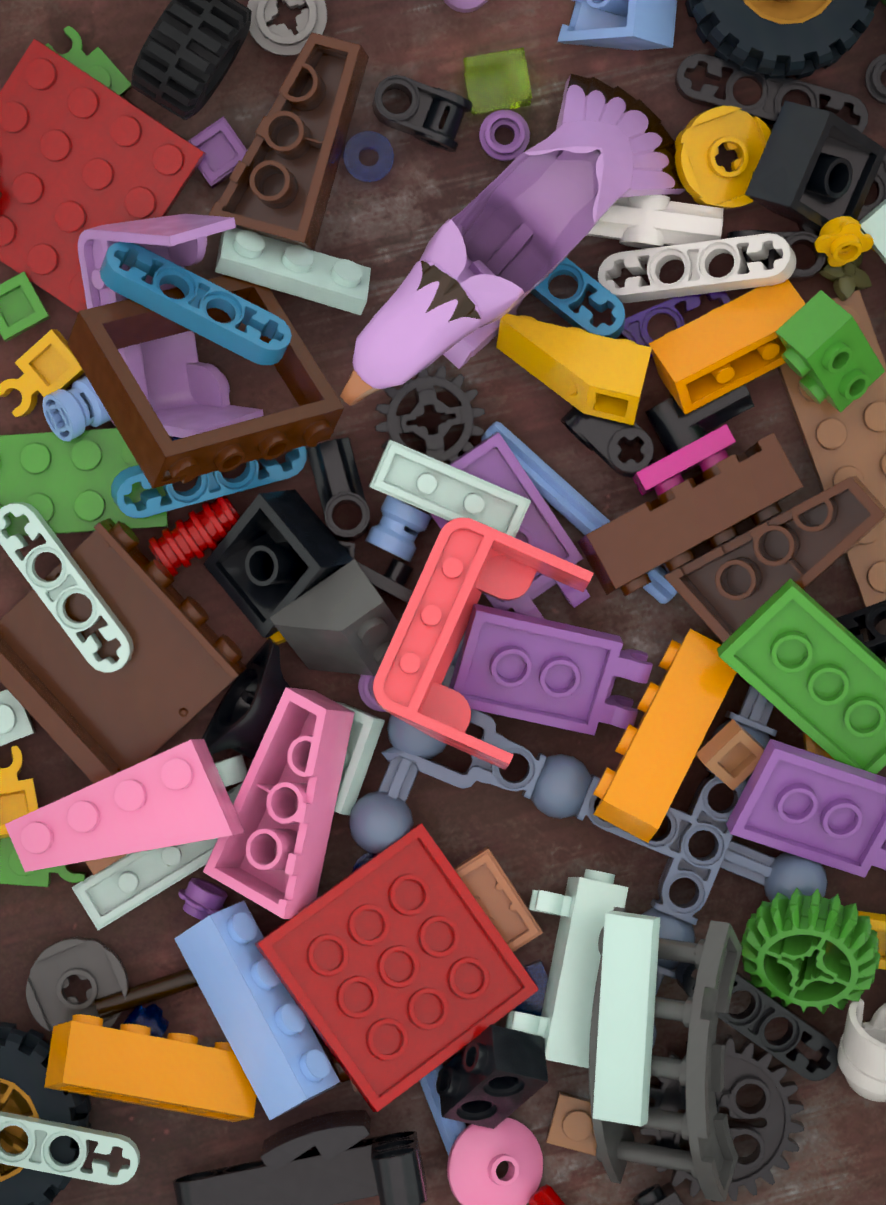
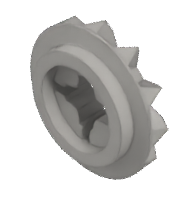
M249 0L247 8L252 11L250 34L265 51L283 57L300 54L311 32L323 35L327 23L325 0H281L283 4L286 3L290 10L297 7L301 9L307 6V8L301 10V14L295 17L296 31L298 33L295 35L291 29L288 30L284 23L277 26L275 24L267 26L273 23V19L279 16L277 0Z

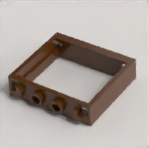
M227 275L208 279V281L278 316L289 326L292 335L291 341L283 358L274 366L299 406L174 441L171 440L118 349L191 330L130 299L78 312L67 344L152 488L178 481L185 484L196 476L217 470L228 472L237 468L242 463L260 458L271 460L279 457L286 451L306 445L308 447H316L318 442L330 439L334 433L344 406L270 288ZM178 287L162 291L173 299L185 298L184 293ZM207 309L208 315L217 322L223 323L231 320L229 315L221 309ZM263 335L260 338L266 343H269L271 340Z

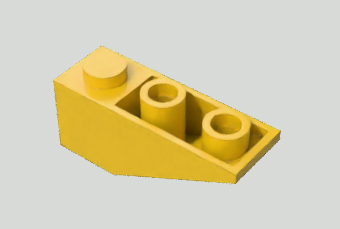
M506 313L500 318L497 349L583 414L634 426L652 347L639 345L628 339H613L588 333L577 327L567 328L541 322L526 315L516 316Z

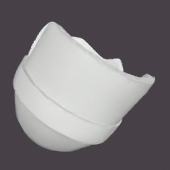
M860 998L859 1002L852 1001L849 1005L844 1033L838 1047L837 1061L849 1086L857 1094L872 1101L886 1102V1003L878 1008L869 1022H862L864 1001Z

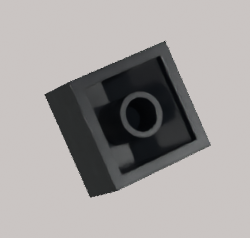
M785 100L758 165L753 172L745 195L773 213L820 233L821 228L828 221L836 217L849 216L855 220L858 219L885 156L886 149L831 111Z
M293 489L259 493L207 558L204 566L261 636L267 638L278 632V629L270 619L271 616L348 564L353 558L300 494Z

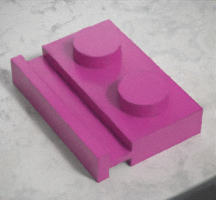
M727 424L638 471L632 479L641 495L654 489L659 496L682 483L684 479L681 474L699 465L704 472L716 465V463L729 457L726 450L734 445L736 440Z

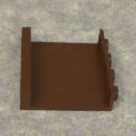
M111 518L95 525V531L70 555L133 640L134 651L130 661L124 667L107 673L95 670L87 662L34 589L0 619V682L93 784L149 759L247 669L240 661L243 656L239 647L228 636L222 634L218 637L205 623L209 616L201 605L189 596L184 600L171 585L175 580L169 570L156 559L149 561L136 547L140 541L135 533L125 523L118 521L115 524ZM62 563L53 569L44 580H56L62 571ZM73 593L66 600L65 611L72 620L84 622L91 616L92 603L85 595ZM101 616L95 625L81 631V634L87 640L91 634L95 633L102 643L101 649L97 651L98 655L102 659L111 656L115 661H118L120 658L117 656L116 651L121 644L117 638L107 641L98 629L108 625Z

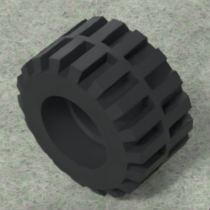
M171 0L140 51L133 68L131 87L183 120L194 116L213 95L235 60L250 29L252 11L236 0Z

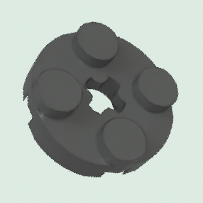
M70 937L53 943L39 955L30 970L26 986V999L35 1020L40 1026L51 1032L53 1031V1026L71 1021L72 1016L76 1014L99 1017L95 999L122 991L126 1000L129 979L126 968L119 956L105 946L103 942L93 938ZM77 974L80 980L88 979L92 987L86 991V1001L79 1002L76 996L67 997L65 995L64 989L70 985L69 976ZM121 1012L102 1018L103 1027H112Z

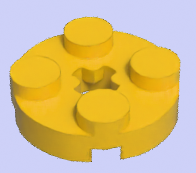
M719 106L695 116L690 120L686 128L678 134L675 141L677 174L683 187L692 195L696 203L704 206L732 209L754 201L746 196L745 193L771 134L769 127L759 117H753L748 112L740 110L742 108L735 106ZM721 144L724 145L726 150H735L738 159L731 162V172H726L723 166H718L715 156L719 154L718 147Z

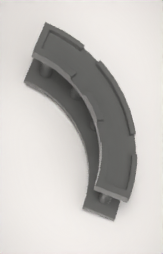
M614 907L613 911L626 912L624 908ZM713 920L710 921L706 938L700 939L698 943L659 938L658 959L695 964L698 970L693 997L690 996L686 1001L655 996L654 1017L681 1021L686 1028H689L687 1055L683 1059L652 1055L651 1076L679 1080L680 1085L686 1087L685 1113L649 1107L648 1123L641 1127L681 1134L682 1138L688 1140L690 1145V1151L634 1142L635 1138L628 1124L593 1119L604 937L603 926L598 940L601 958L592 1007L589 1043V1093L593 1129L597 1143V1160L602 1162L610 1181L621 1184L627 1162L690 1172L692 1177L698 1180L706 1199L725 1202L739 1155L730 1134L727 1114L717 1113L715 1092L721 1093L725 1087V1045L716 1044L719 1013H729L733 985L743 948L730 923Z

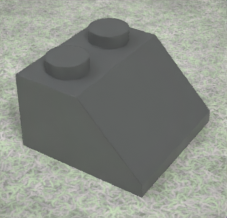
M355 559L270 617L275 627L309 670L369 676L377 674L399 624Z

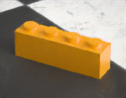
M691 628L681 643L673 639L671 640L658 665L666 670L660 684L657 685L650 682L637 706V709L644 712L638 727L636 728L629 724L615 749V752L623 755L616 771L607 767L593 792V795L601 799L594 812L595 816L647 843L658 831L737 673L719 657L717 648L721 644Z
M82 1014L73 1015L71 1021L53 1026L44 1088L230 1122L254 1118L257 1095L229 1042H215L214 1048L197 1045L198 1037L194 1035L168 1033L167 1039L150 1036L151 1028L147 1026L121 1024L120 1030L103 1027V1019L100 1017Z

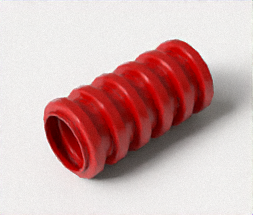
M227 496L215 498L216 501L212 504H209L207 501L201 505L203 510L198 513L192 510L188 513V520L183 522L179 519L175 522L176 528L171 531L165 528L162 530L163 536L157 540L153 536L148 540L149 548L156 560L161 562L173 577L179 573L177 568L183 565L185 568L191 566L190 560L195 556L198 559H202L205 556L203 551L210 548L214 551L218 546L217 542L223 539L239 520L240 515Z

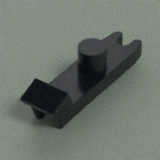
M339 541L354 559L356 543ZM393 558L383 576L357 562L373 585L406 603L409 602L413 591L405 588L404 585L413 568Z

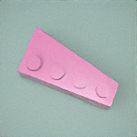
M285 688L233 804L245 833L217 839L203 872L282 919H291L317 898L355 712L315 690Z
M204 739L186 741L5 824L25 872L245 833Z

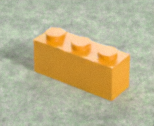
M788 279L777 285L756 287L752 291L721 307L714 308L709 313L649 343V347H652L651 353L658 375L685 415L786 363L781 356L786 351V348L777 336L776 331L806 304Z

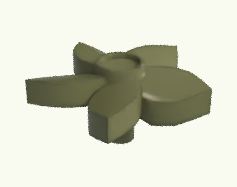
M864 252L856 260L846 263L844 266L831 267L828 263L822 266L818 272L823 277L834 282V291L841 301L848 299L854 290H864L872 286L867 273L859 268Z

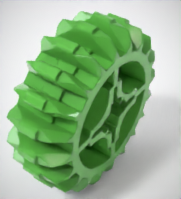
M796 888L789 900L788 897L777 892L775 898L772 899V903L762 901L756 913H752L747 921L745 934H743L741 942L744 971L750 973L751 982L757 987H763V990L770 997L777 996L781 998L780 1000L784 1007L791 1003L800 1005L803 1014L808 1007H817L824 1015L831 1004L843 1010L848 1000L859 1002L864 990H870L871 984L874 982L875 972L879 968L880 961L877 931L871 929L870 916H858L859 912L857 911L856 903L846 906L841 905L839 894H836L831 899L823 898L817 888L811 896H804Z

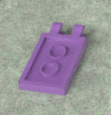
M495 432L448 464L531 500L515 537L516 539L573 564L584 559L499 432ZM430 513L440 529L449 522ZM536 572L527 592L515 600H499L484 593L493 608L506 611L512 608L515 613L542 619L544 617L532 600L555 584H557L573 608L591 597L586 589L584 592H581Z
M474 603L449 688L462 694L468 701L470 709L595 736L599 722L626 729L629 724L634 726L638 709L632 708L633 699L620 695H611L617 676L646 684L653 664L647 662L648 654L634 649L621 650L623 641L618 635Z
M770 739L726 825L732 835L865 878L871 866L886 871V777Z

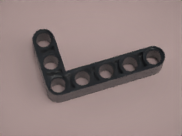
M416 1131L397 1132L362 1139L327 1163L318 1149H313L301 1154L272 1174L264 1162L258 1160L194 1173L173 1181L177 1205H334L379 1196L380 1205H420L427 1201V1182Z

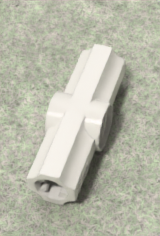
M665 195L623 197L617 199L586 236L616 239L622 245L643 249L721 239L724 208L670 201L671 198Z

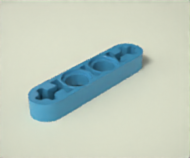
M117 242L112 244L106 252L100 268V276L105 285L114 292L254 363L273 365L283 358L292 335L289 326L278 316L138 244ZM124 264L131 268L129 271L121 269L122 265ZM147 275L153 277L150 284L145 282ZM164 284L174 285L184 293L185 298H170L162 292L160 286ZM218 308L229 315L231 322L220 323L215 321L208 315L207 309ZM241 323L247 325L244 332L238 330ZM263 335L268 337L269 339H271L270 342L266 343L260 339L261 336Z
M305 446L292 449L293 451L285 455L286 462L279 464L275 458L271 460L261 459L259 462L263 469L260 471L257 460L246 462L244 472L236 478H225L219 470L200 475L196 485L188 491L180 492L174 490L172 483L164 485L162 487L166 492V496L161 497L156 488L150 489L152 488L140 466L137 465L121 471L114 478L111 485V495L115 504L126 516L144 518L289 479L297 475L304 468L307 461V450ZM139 482L144 489L149 490L141 492V501L133 503L129 496L124 495L130 494L132 492V484Z

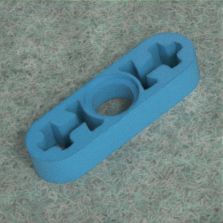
M567 257L530 292L570 325L581 328L588 333L616 339L624 329L625 309L619 298ZM558 275H569L576 280L578 289L572 297L559 299L554 297L548 289L551 280ZM588 291L593 293L588 298L589 305L601 313L607 308L612 310L611 321L613 324L611 326L605 323H601L597 328L593 326L592 312L581 305ZM581 305L578 313L573 312V310Z

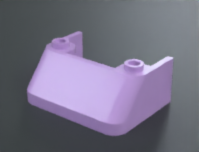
M178 214L106 224L84 230L78 239V256L87 309L128 299L107 287L100 276L102 262L108 248L112 244L117 242L135 243L184 268V266H191L202 261L206 251L207 236L236 228L234 217ZM124 264L121 267L125 271H129L131 268ZM147 275L145 282L150 284L153 277ZM164 284L160 286V289L163 291L175 288L176 286ZM193 331L118 349L169 436L185 438L264 416L263 409L230 405L228 380L214 365L199 362Z

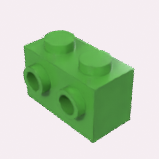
M822 290L776 331L777 336L786 348V351L781 356L787 365L797 375L802 377L799 381L802 389L817 404L826 400L840 413L850 403L860 398L868 387L885 372L853 316Z

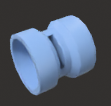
M86 376L76 380L70 390L58 389L43 398L42 406L46 421L54 434L63 441L69 442L84 433L85 427L89 425L98 427L111 420Z
M387 495L380 508L383 516L378 525L371 527L365 541L410 562L416 551L414 541L418 533L426 530L432 516Z

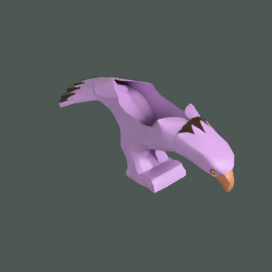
M570 74L565 83L556 130L548 138L516 157L460 213L452 219H448L428 242L420 260L415 263L397 291L358 335L353 354V370L340 397L349 406H352L378 390L404 384L442 355L460 369L498 334L500 318L506 313L517 315L516 310L523 299L567 257L617 199L683 193L686 189L678 177L675 165L676 151L673 148L675 141L662 126L661 120L640 99L636 100L619 86L612 88L595 77L586 78Z

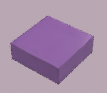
M224 116L188 140L206 153L197 168L212 189L230 177L238 161H242L247 152V149Z

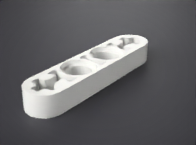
M766 233L618 252L610 255L602 262L598 271V281L619 298L622 303H633L777 285L791 277L796 268L797 260L795 252L783 237L777 234ZM775 249L782 258L775 260L774 268L768 270L758 260L767 259L769 250ZM747 251L746 253L751 260L757 262H749L746 265L743 252ZM722 253L732 255L734 266L730 273L720 278L709 274V264L715 256ZM671 260L682 261L685 268L682 277L678 281L671 284L660 281V270L665 263ZM748 266L750 272L746 274V269ZM626 267L636 277L627 278L625 280V287L620 288L613 281V278L620 277L621 269ZM647 274L648 279L650 281V285H648L641 276L637 275Z

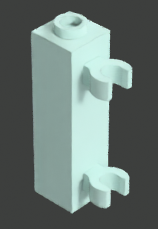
M585 869L584 878L568 877L565 895L543 890H532L529 910L560 916V922L541 1016L511 1011L508 1013L505 1028L542 1036L546 1060L589 1068L592 1007L601 958L598 949L599 935L604 926L605 913L613 911L614 907L625 908L629 888L615 885L614 874Z

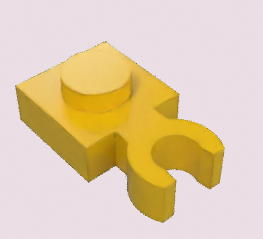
M51 329L15 362L24 373L20 378L7 379L0 383V397H6L14 389L19 390L22 395L21 404L12 411L15 417H23L30 414L36 407L37 395L39 393L45 397L58 389L66 390L84 373L69 348L68 341L58 329Z
M18 746L11 747L12 764L7 768H0V839L10 837L5 827L6 823L38 809L33 778L18 781L17 775L21 771L23 761L22 753Z

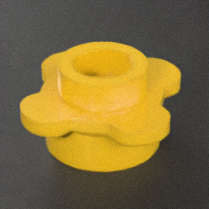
M840 216L828 221L821 228L814 246L818 253H825L827 255V261L831 267H841L846 263L856 260L862 252L870 250L874 241L870 234H864L861 231V225L858 220L849 216Z

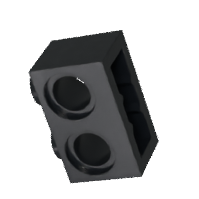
M493 1024L487 1027L438 1072L436 1090L438 1095H440L442 1117L491 1129L496 1128L548 1083L544 1039L542 1036Z

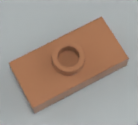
M489 846L454 867V870L512 952L543 933V929Z

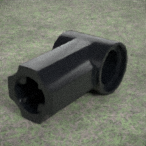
M744 384L686 415L673 397L652 407L645 413L665 451L670 455L707 435V431L754 407V404Z
M349 437L333 439L319 443L316 447L306 448L327 528L336 539L342 541H354L362 537L370 524V511L365 499ZM343 504L355 505L362 513L361 522L356 528L343 530L336 526L333 521L334 511Z

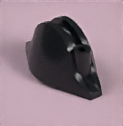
M271 638L263 644L245 665L247 669L234 680L201 739L205 740L211 755L231 748L247 758L253 759L285 688H291L281 672L280 648Z

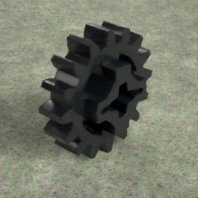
M439 366L434 376H428V371L425 368L417 374V379H409L402 384L400 389L397 390L394 387L383 389L386 395L391 398L390 403L377 404L375 410L386 415V422L379 423L374 427L377 432H388L390 440L406 447L408 446L403 442L399 434L410 432L422 441L425 455L441 462L448 460L451 463L459 457L457 454L461 450L466 453L474 447L468 441L470 436H481L484 434V430L473 425L474 418L484 415L485 410L483 408L471 407L470 401L477 396L478 391L473 389L463 392L460 389L464 381L462 374L449 381L445 379V366ZM434 386L440 387L452 394L460 406L449 408L438 400ZM415 389L416 403L406 415L396 416L402 399ZM426 405L431 406V410L435 414H451L453 416L452 419L443 420V423L435 425V434L428 435V430L424 426L406 425L407 421L416 420V417L422 416L425 411L424 406ZM463 424L456 442L444 451L443 438L452 425ZM386 440L381 446L383 451L388 443V440Z

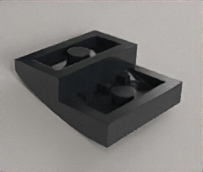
M347 1110L306 1119L265 1139L260 1157L271 1174L316 1146L327 1163L370 1135L371 1118L366 1110Z

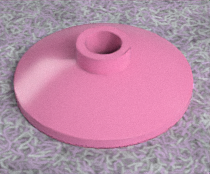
M508 1117L494 1129L474 1124L468 1125L453 1143L447 1162L448 1182L453 1195L461 1205H526L530 1197L537 1191L543 1173V1156L536 1137L524 1124ZM506 1161L508 1163V1171L503 1178L499 1179L496 1174L497 1166L501 1162Z

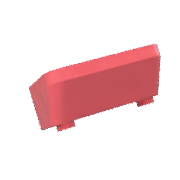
M463 517L449 521L441 529L374 678L373 694L376 702L386 712L430 737L506 770L514 755L466 734L465 732L471 719L469 703L462 694L442 685L466 631L474 603L478 604L482 592L504 601L515 600L523 596L529 589L536 572L584 592L594 573L471 518Z

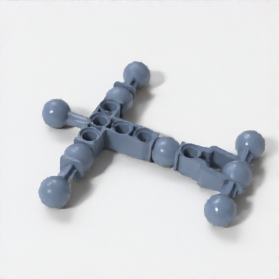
M464 635L442 682V685L448 688L462 647ZM750 685L739 714L726 711L725 717L729 718V720L715 729L710 740L734 719L766 748L770 740L769 735L775 737L777 730L767 727L774 705ZM470 709V723L484 729L482 741L509 753L521 754L526 758L528 769L523 778L517 781H508L501 776L499 767L472 755L471 765L466 772H459L430 759L443 752L447 744L430 737L391 714L387 731L389 741L393 747L381 752L389 761L378 791L367 793L360 798L352 808L349 817L350 833L356 844L368 853L378 854L413 828L412 812L406 801L419 771L462 789L469 788L476 781L505 790H523V797L531 799L536 808L548 817L563 819L575 816L583 821L585 815H587L590 821L599 828L669 856L658 884L659 900L652 898L650 905L653 908H650L641 915L660 917L659 938L695 943L696 939L693 925H696L698 921L694 914L701 910L706 903L720 868L763 885L765 895L771 903L777 892L782 893L790 900L791 894H793L796 888L804 896H811L818 888L821 897L824 898L828 885L826 870L821 863L787 852H783L775 858L731 840L733 835L730 834L726 823L752 773L733 790L734 798L730 807L722 811H716L708 803V793L713 786L724 782L711 772L698 785L687 813L670 806L666 813L668 820L666 832L659 838L651 839L647 843L594 815V802L597 796L593 795V792L600 778L590 774L584 763L573 756L564 754L547 757L542 753H538L537 758H534L527 748L497 733L496 723L490 715ZM697 831H710L715 841L712 852L706 857L698 858L692 856L688 847L691 836ZM679 878H689L695 883L696 891L694 897L686 904L673 903L669 896L670 886ZM658 959L656 995L664 975L676 979L675 968L678 961ZM654 1019L653 1045H652V1048H653L654 1045H655L656 1036H657V1029H656L655 1019Z

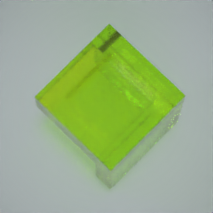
M524 47L463 58L462 67L468 100L474 104L471 114L479 115L498 110L531 106L532 92Z

